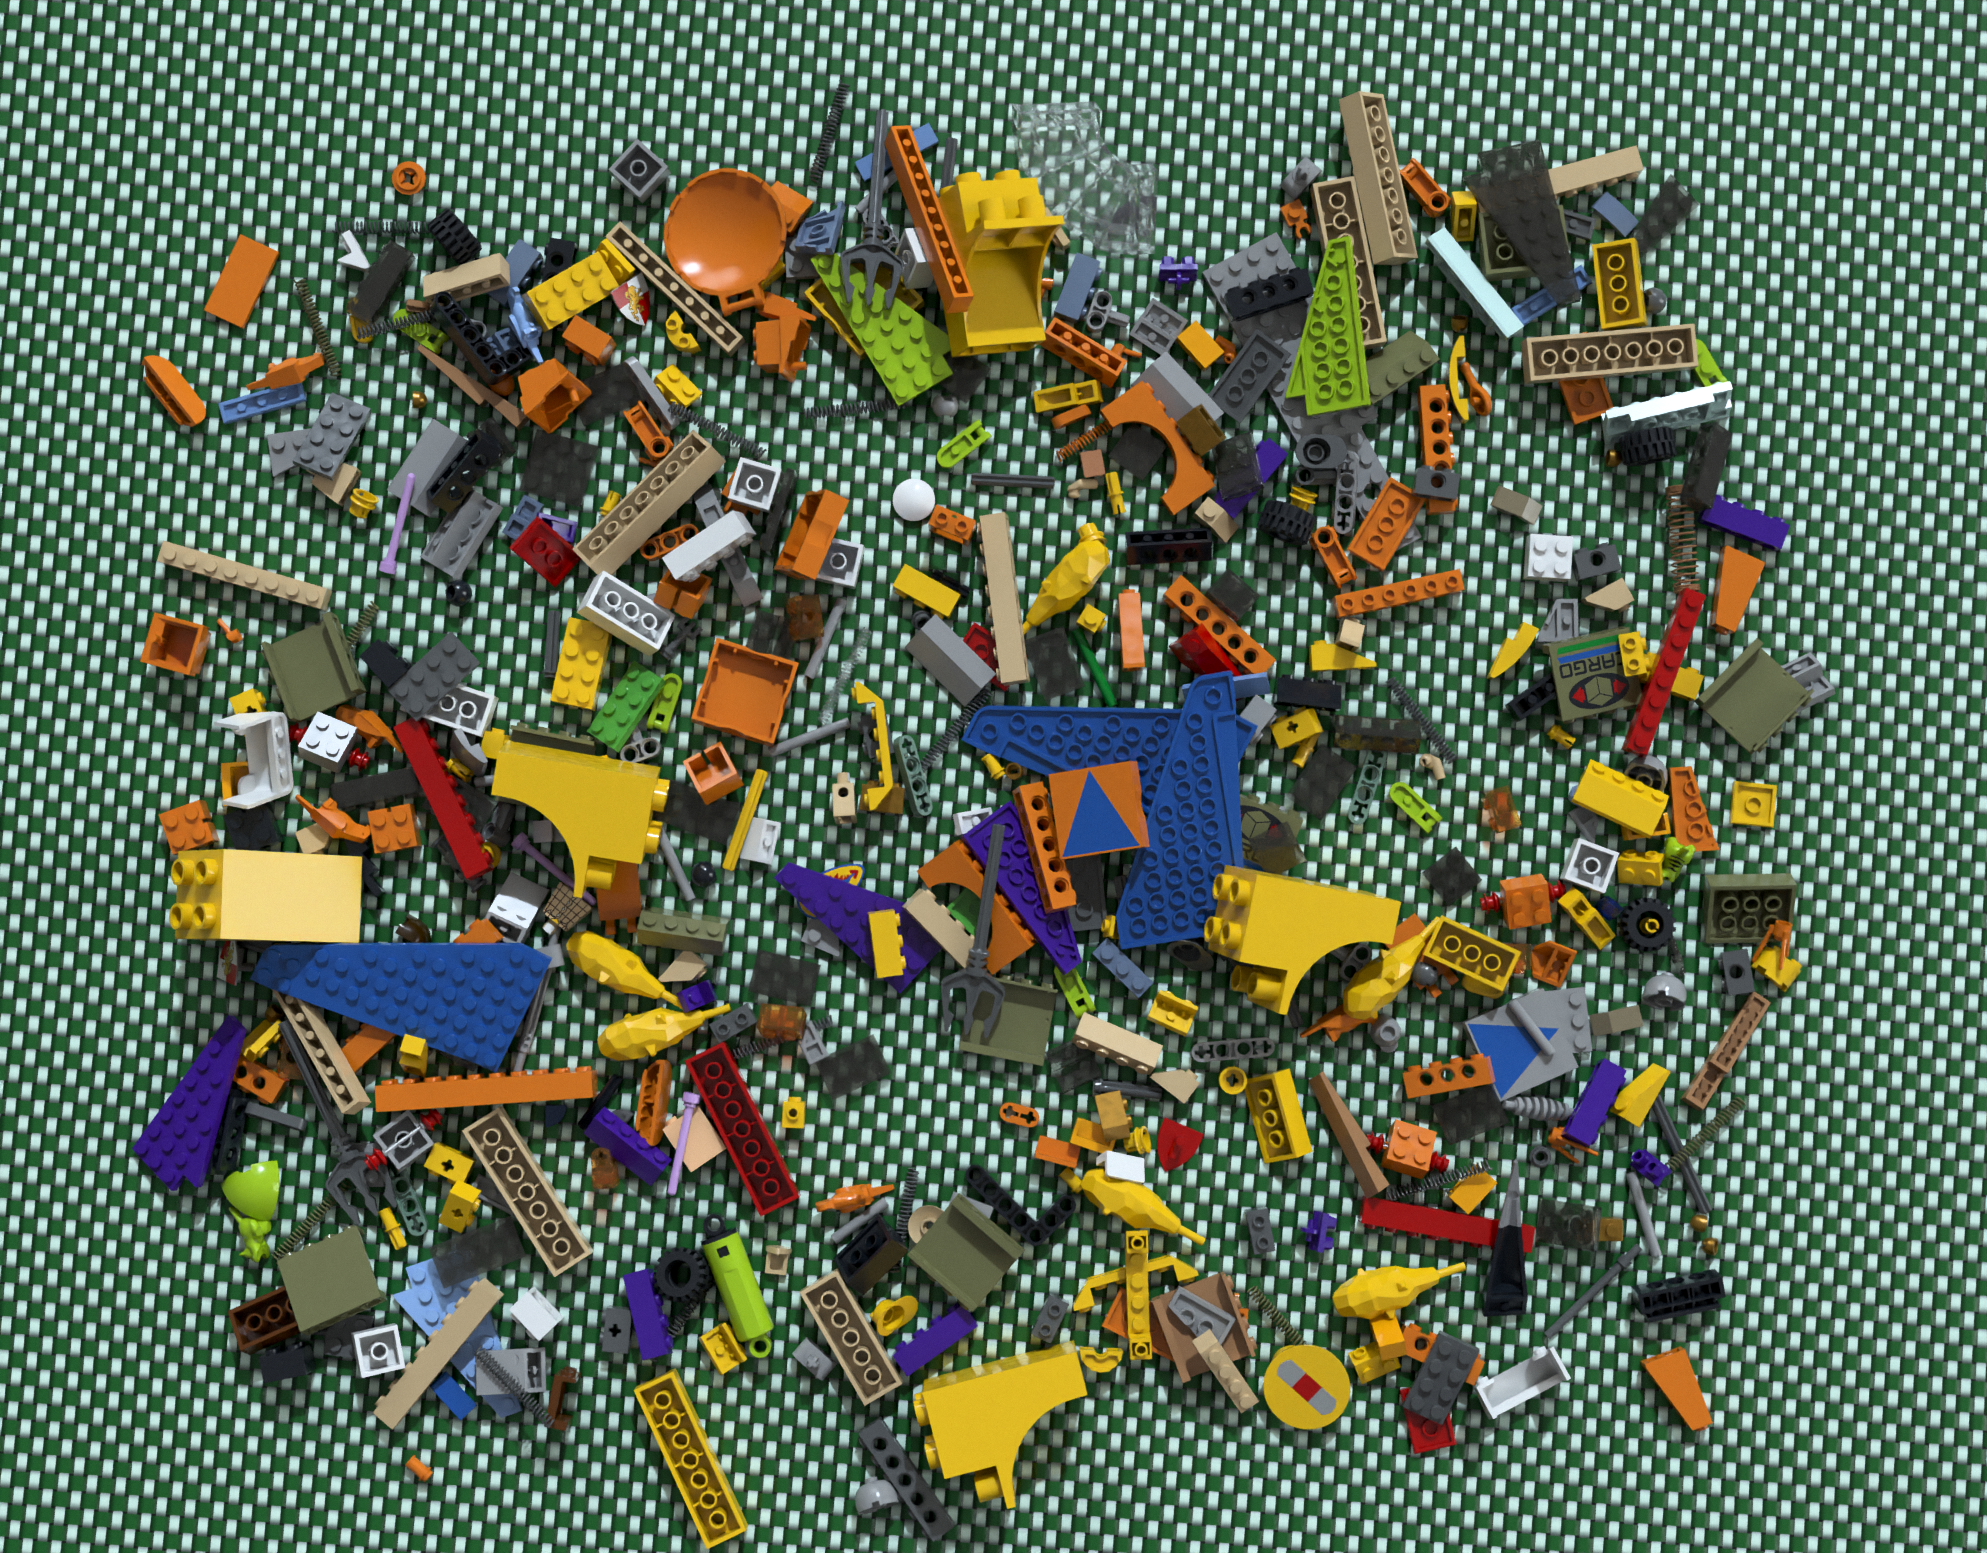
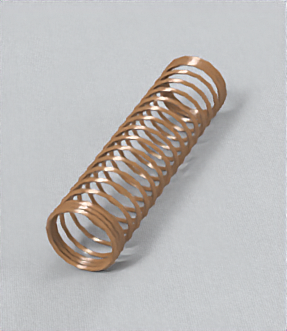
M1688 484L1673 485L1665 488V494L1667 495L1665 498L1672 500L1666 503L1667 506L1671 507L1666 510V512L1671 514L1667 519L1673 520L1668 523V526L1674 527L1668 530L1669 533L1674 534L1669 537L1670 540L1674 541L1669 546L1675 547L1670 550V553L1677 554L1670 558L1673 561H1677L1671 564L1672 567L1677 568L1671 571V573L1677 574L1672 580L1680 581L1672 585L1673 593L1679 594L1684 588L1696 592L1701 590L1700 584L1675 586L1681 583L1699 581L1700 579H1674L1681 576L1699 574V572H1674L1699 567L1698 565H1674L1687 561H1697V558L1673 559L1674 557L1697 554L1698 552H1672L1678 549L1697 547V545H1672L1678 542L1696 540V538H1672L1684 534L1696 533L1695 531L1671 532L1679 528L1696 526L1695 524L1670 525L1679 521L1695 519L1669 518L1675 515L1694 513V511H1669L1676 508L1694 506L1693 504L1669 505L1672 502L1693 499V497L1668 498L1672 495L1692 493V485Z

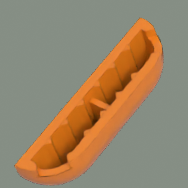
M151 355L143 358L142 365L145 366L146 373L144 380L179 425L184 424L193 427L199 424L206 416L205 406L177 368L170 361L160 356Z
M656 1060L644 1070L641 1080L635 1125L636 1131L651 1146H655L660 1142L664 1133L662 1129L665 1128L672 1082V1067L668 1060Z

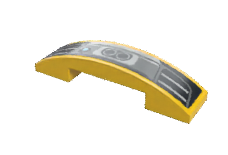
M1459 336L1455 341L1448 358L1446 370V386L1450 394V404L1461 424L1469 420L1468 399H1459L1457 361H1462L1465 357L1464 336Z

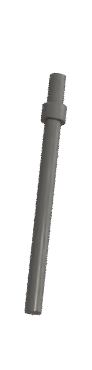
M1635 1244L1625 1255L1622 1254L1617 1258L1618 1262L1549 1327L1544 1334L1551 1339L1623 1268L1626 1269L1631 1264L1630 1261L1642 1251V1248Z

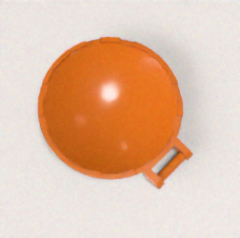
M722 168L703 173L686 184L687 187L679 195L677 194L669 208L670 213L667 223L664 225V244L670 264L675 272L692 288L705 294L719 296L721 309L725 317L732 315V312L754 305H765L766 301L761 282L770 275L778 264L786 242L787 223L783 206L773 189L765 181L750 172L735 168ZM753 290L754 297L730 304L729 297Z

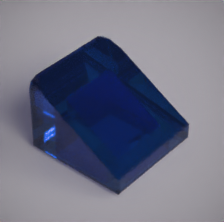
M1602 896L1594 906L1599 914L1608 921L1624 910L1623 907L1609 896Z

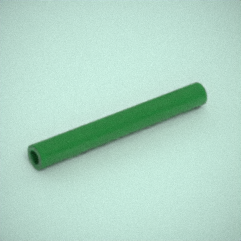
M1082 628L1072 631L1107 707L1117 705L1118 703Z

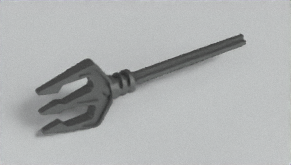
M881 109V111H876L868 223L863 226L864 240L862 243L841 253L839 266L846 303L850 304L855 289L849 282L850 264L861 263L863 265L866 281L864 297L867 307H869L875 292L873 283L878 267L882 266L891 270L890 289L884 293L885 308L889 310L904 262L886 246H883L882 242L884 239V226L881 225V210L886 156L884 142L887 137L889 112Z
M992 825L974 946L968 950L972 957L967 958V961L971 964H968L966 969L944 977L941 983L944 1029L946 1032L949 1030L954 1016L948 1009L950 990L952 988L963 987L966 990L967 1013L963 1018L965 1035L968 1034L974 1021L972 1013L981 991H986L995 996L991 1016L984 1019L985 1038L989 1036L1005 997V987L987 972V968L983 966L988 964L985 958L990 955L986 946L1005 825Z
M288 1019L279 1023L278 1026L332 1136L330 1144L331 1146H337L338 1149L334 1152L341 1155L337 1158L339 1163H337L325 1183L326 1189L355 1224L359 1225L360 1218L357 1207L348 1204L339 1183L345 1178H350L364 1196L365 1205L375 1216H378L376 1198L370 1193L365 1169L368 1167L364 1162L367 1159L365 1154L371 1156L374 1153L358 1152V1149H352L351 1146L354 1142L348 1141L351 1135L344 1132L306 1051ZM386 1158L387 1166L381 1164L378 1166V1169L387 1187L384 1196L392 1207L395 1208L397 1202L389 1163Z

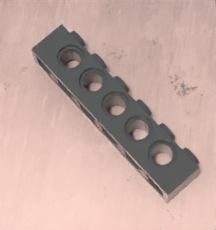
M879 1416L859 1431L860 1437L858 1438L860 1444L864 1449L868 1448L873 1454L870 1456L877 1467H882L885 1472L883 1474L885 1480L891 1484L893 1483L897 1489L898 1499L902 1503L904 1501L909 1506L908 1513L914 1521L918 1519L922 1525L920 1530L927 1539L930 1537L934 1542L955 1526V1522L883 1418ZM877 1439H883L886 1442V1447L878 1449L875 1447L874 1442ZM889 1457H895L899 1463L897 1466L891 1467L887 1464L886 1460ZM908 1475L911 1478V1482L904 1485L900 1483L899 1477ZM914 1493H920L924 1499L921 1502H914L911 1496ZM926 1511H933L936 1517L933 1520H927L924 1517V1513Z

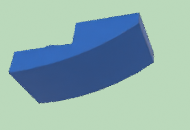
M447 1371L430 1385L431 1389L460 1420L477 1406Z

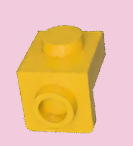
M1106 916L1102 921L1101 931L1103 932V937L1119 940L1116 916Z

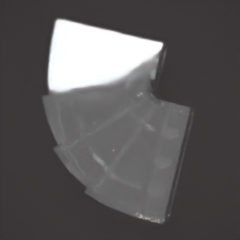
M1096 102L1012 105L1013 140L1021 168L1027 178L1037 177L1039 194L1043 195L1044 204L1054 216L1063 215L1064 226L1071 232L1090 240L1098 250L1129 255L1155 254L1158 170L1152 163H1126L1107 148L1105 142L1100 137V108Z

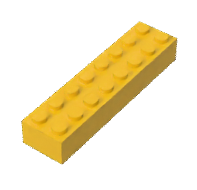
M676 1368L636 1386L634 1389L635 1395L706 1548L709 1549L746 1531L748 1523Z

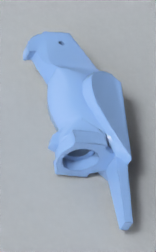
M512 287L508 289L506 294L511 310V315L508 317L509 325L523 348H528L537 363L541 364L543 360L537 345H539V336H541L543 329L541 326H537L533 314L521 298L519 288Z

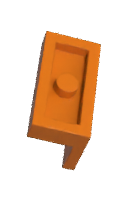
M1039 1135L1034 1157L1076 1168L1081 1146Z

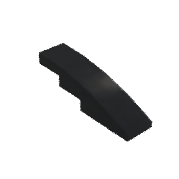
M344 839L350 856L362 857L361 877L375 897L384 895L386 891L373 876L379 869L367 855L373 849L367 840L361 844Z

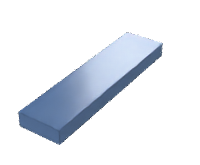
M929 123L913 131L920 152L939 143ZM887 149L884 172L893 168ZM873 153L855 162L864 182L871 179Z
M1582 265L1514 306L1511 310L1525 326L1592 284V281Z
M297 383L275 389H266L218 403L223 423L226 425L306 402L307 399L302 383Z
M1266 672L1233 677L1235 699L1255 696L1256 694H1270V685ZM1190 684L1182 685L1184 699L1186 698Z

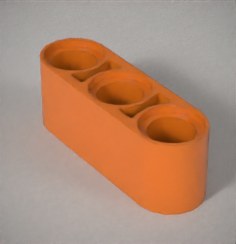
M692 524L683 525L646 540L644 545L640 547V553L646 560L656 561L688 541L685 539L686 531L694 530L695 535L700 532ZM668 538L676 540L672 548L665 547V541ZM651 545L655 546L656 552L652 556H647L645 554L646 548Z

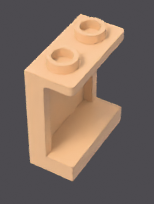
M700 1104L693 1109L683 1161L690 1172H693L727 1148L701 1109ZM676 1116L665 1122L667 1127L662 1129L675 1150L683 1116L678 1119Z

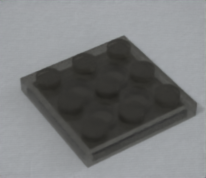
M537 429L519 490L582 508L599 447L557 434H548L546 431Z

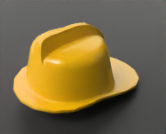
M904 1296L896 1301L889 1299L881 1301L870 1314V1318L877 1325L878 1334L888 1336L896 1329L908 1323L917 1312L918 1302L913 1296Z

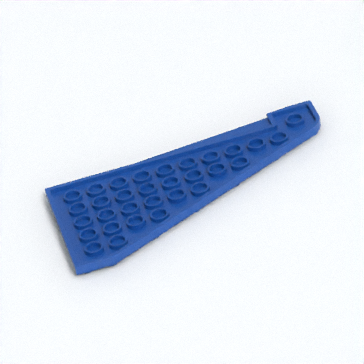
M989 705L979 709L974 714L961 740L987 753L1018 763L1046 776L1048 774L1120 762L1137 761L1142 789V809L1144 815L1147 816L1182 709ZM1236 714L1239 764L1258 725Z

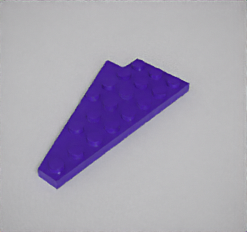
M1009 801L960 838L985 870L992 825H1005L996 886L1062 975H1065L1082 962L1067 910L1049 914L1045 913L1018 811L1012 802ZM1037 823L1038 828L1043 831V826ZM1043 843L1044 849L1049 851V847ZM1049 864V869L1055 872L1054 866ZM1054 884L1055 890L1060 892V887Z
M788 862L774 877L874 971L875 964L868 912L894 909L895 914L899 913L900 926L897 927L898 935H902L903 939L900 955L905 956L906 969H902L903 975L883 977L899 994L942 948L902 908L905 904L902 901Z
M227 1016L132 1148L171 1191H177L185 1178L196 1188L203 1186L247 1031L234 1016Z

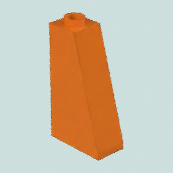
M1727 545L1722 547L1719 552L1710 626L1716 628V632L1722 635L1732 634L1736 631L1766 563Z
M1126 589L1118 594L1121 672L1143 671L1145 660L1140 593H1135V589Z
M1679 1346L1640 1361L1645 1371L1688 1428L1698 1432L1707 1429V1425L1713 1423L1684 1348Z

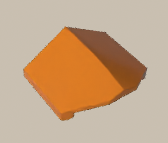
M1550 940L1534 946L1530 955L1533 977L1560 988L1577 951Z

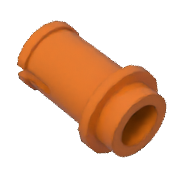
M415 1455L405 1464V1467L410 1469L419 1477L418 1480H422L424 1483L433 1474L431 1467H426Z

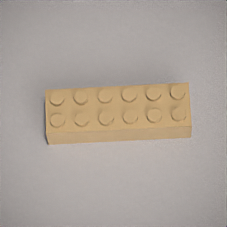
M839 1268L800 1290L799 1293L864 1406L903 1383V1379L849 1285L846 1284Z

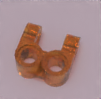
M596 1148L591 1154L593 1189L616 1188V1186H619L617 1160L612 1156L608 1148ZM600 1153L607 1155V1158L600 1157Z

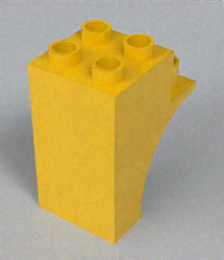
M1005 170L994 175L995 180L981 181L979 172H968L956 176L955 185L939 190L940 197L938 201L974 295L967 312L946 313L943 305L952 357L1029 351L1046 340L1041 309L1043 265L1047 249L1054 234L1065 223L1063 215H1046L1043 195L1039 194L1037 177L1020 178L1019 170Z
M507 741L498 751L491 795L507 797L526 803L545 815L555 825L565 839L573 860L575 871L573 897L582 898L587 887L610 890L611 883L614 881L617 860L642 864L645 853L656 855L663 822L652 820L653 810L664 811L670 780L659 779L661 767Z
M230 849L178 851V859L174 861L171 868L172 881L177 885V898L169 914L170 925L175 929V939L359 943L362 857Z
M1225 865L1224 873H1219L1213 883L1212 893L1214 899L1218 900L1215 917L1210 916L1205 923L1204 939L1206 942H1209V950L1239 962L1254 964L1253 968L1240 965L1234 968L1231 976V988L1233 991L1247 993L1248 1001L1276 1013L1287 1015L1291 998L1298 983L1307 970L1322 956L1338 947L1356 942L1371 941L1392 945L1401 902L1367 891Z
M1074 1340L924 1379L923 1391L914 1394L915 1400L913 1403L919 1427L930 1424L933 1432L932 1435L925 1436L926 1443L924 1444L929 1467L931 1470L942 1467L944 1479L974 1472V1482L980 1503L1004 1497L1007 1509L1016 1507L1012 1472L1014 1460L1024 1436L1032 1425L1046 1412L1063 1402L1086 1396L1087 1390Z

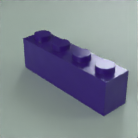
M1270 438L1266 442L1263 440L1259 442L1254 449L1256 454L1252 458L1248 456L1240 465L1243 469L1239 474L1234 472L1227 480V483H1229L1228 487L1225 490L1221 488L1213 497L1216 500L1215 503L1222 507L1233 520L1288 456V453Z
M1717 494L1705 498L1697 519L1698 523L1773 551L1782 549L1790 527L1789 524L1784 523V519L1775 516L1772 518L1767 517L1763 511L1757 509L1751 511L1739 502L1730 503L1724 501L1725 498Z
M1605 1058L1597 1062L1561 1136L1585 1147L1595 1143L1598 1138L1596 1132L1599 1126L1604 1125L1608 1117L1606 1112L1609 1107L1611 1108L1617 1099L1615 1094L1626 1081L1624 1077L1625 1069Z
M603 1107L594 1117L584 1132L587 1137L650 1186L654 1184L672 1160L657 1147L649 1145L645 1138H642L639 1133L606 1107Z
M644 1269L623 1275L642 1360H650L672 1354V1348H674L671 1335H668L667 1331L669 1326L666 1314H663L662 1310L664 1305L663 1297L658 1293V1289L654 1285L657 1283V1280L653 1279V1274H656V1272H653V1269Z
M956 1302L947 1309L948 1313L942 1318L938 1315L929 1322L931 1326L925 1330L922 1328L918 1329L911 1335L913 1338L906 1343L903 1340L894 1347L896 1351L893 1352L892 1356L907 1377L978 1326L977 1321L969 1310H965Z

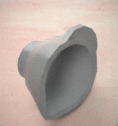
M1381 1013L1378 1015L1377 1021L1371 1025L1370 1036L1382 1051L1387 1053L1393 1052L1398 1047L1401 1028L1396 1020L1387 1014Z

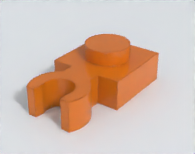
M1300 199L1280 208L1288 228L1295 226V236L1297 239L1300 240L1302 238L1300 234L1301 229H1305L1308 235L1312 233L1310 225L1304 223L1308 219V215Z

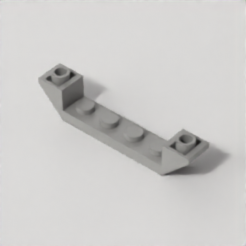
M710 483L699 488L692 495L706 527H709L725 516ZM737 547L734 549L735 553L726 559L722 557L721 560L743 606L746 607L763 599L740 548Z

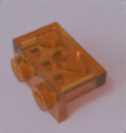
M1508 785L1482 793L1484 797L1481 798L1482 805L1485 810L1489 811L1491 818L1488 819L1492 831L1495 830L1496 834L1522 825Z

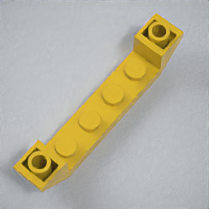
M855 682V687L851 688L853 701L857 700L858 705L875 703V707H871L872 720L877 719V728H874L875 741H879L880 749L876 750L877 762H882V771H879L880 784L884 783V787L867 789L868 794H864L865 807H869L870 811H875L894 787L884 702L863 684Z
M1148 1230L1126 1231L1127 1329L1130 1360L1152 1359L1147 1253H1149Z
M1170 1254L1147 1260L1148 1272L1157 1270V1273L1169 1270V1266L1173 1265L1178 1281L1182 1280V1283L1194 1281V1277L1199 1276L1198 1271L1194 1267ZM1125 1267L1088 1277L1072 1304L1074 1311L1078 1310L1079 1313L1091 1310V1306L1095 1305L1090 1288H1095V1290L1108 1287V1283L1114 1281L1116 1284L1125 1283Z

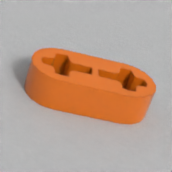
M1084 404L1055 416L1051 419L1054 429L1058 430L1080 421L1092 413L1088 404Z
M1006 1102L1000 1107V1117L1006 1122L1025 1127H1034L1039 1121L1038 1112L1031 1107L1013 1102ZM1012 1106V1110L1018 1112V1116L1010 1115V1118H1007L1003 1109ZM1029 1111L1033 1112V1116L1036 1119L1035 1121L1032 1120L1030 1124L1026 1123V1119L1020 1117L1021 1113L1028 1115Z

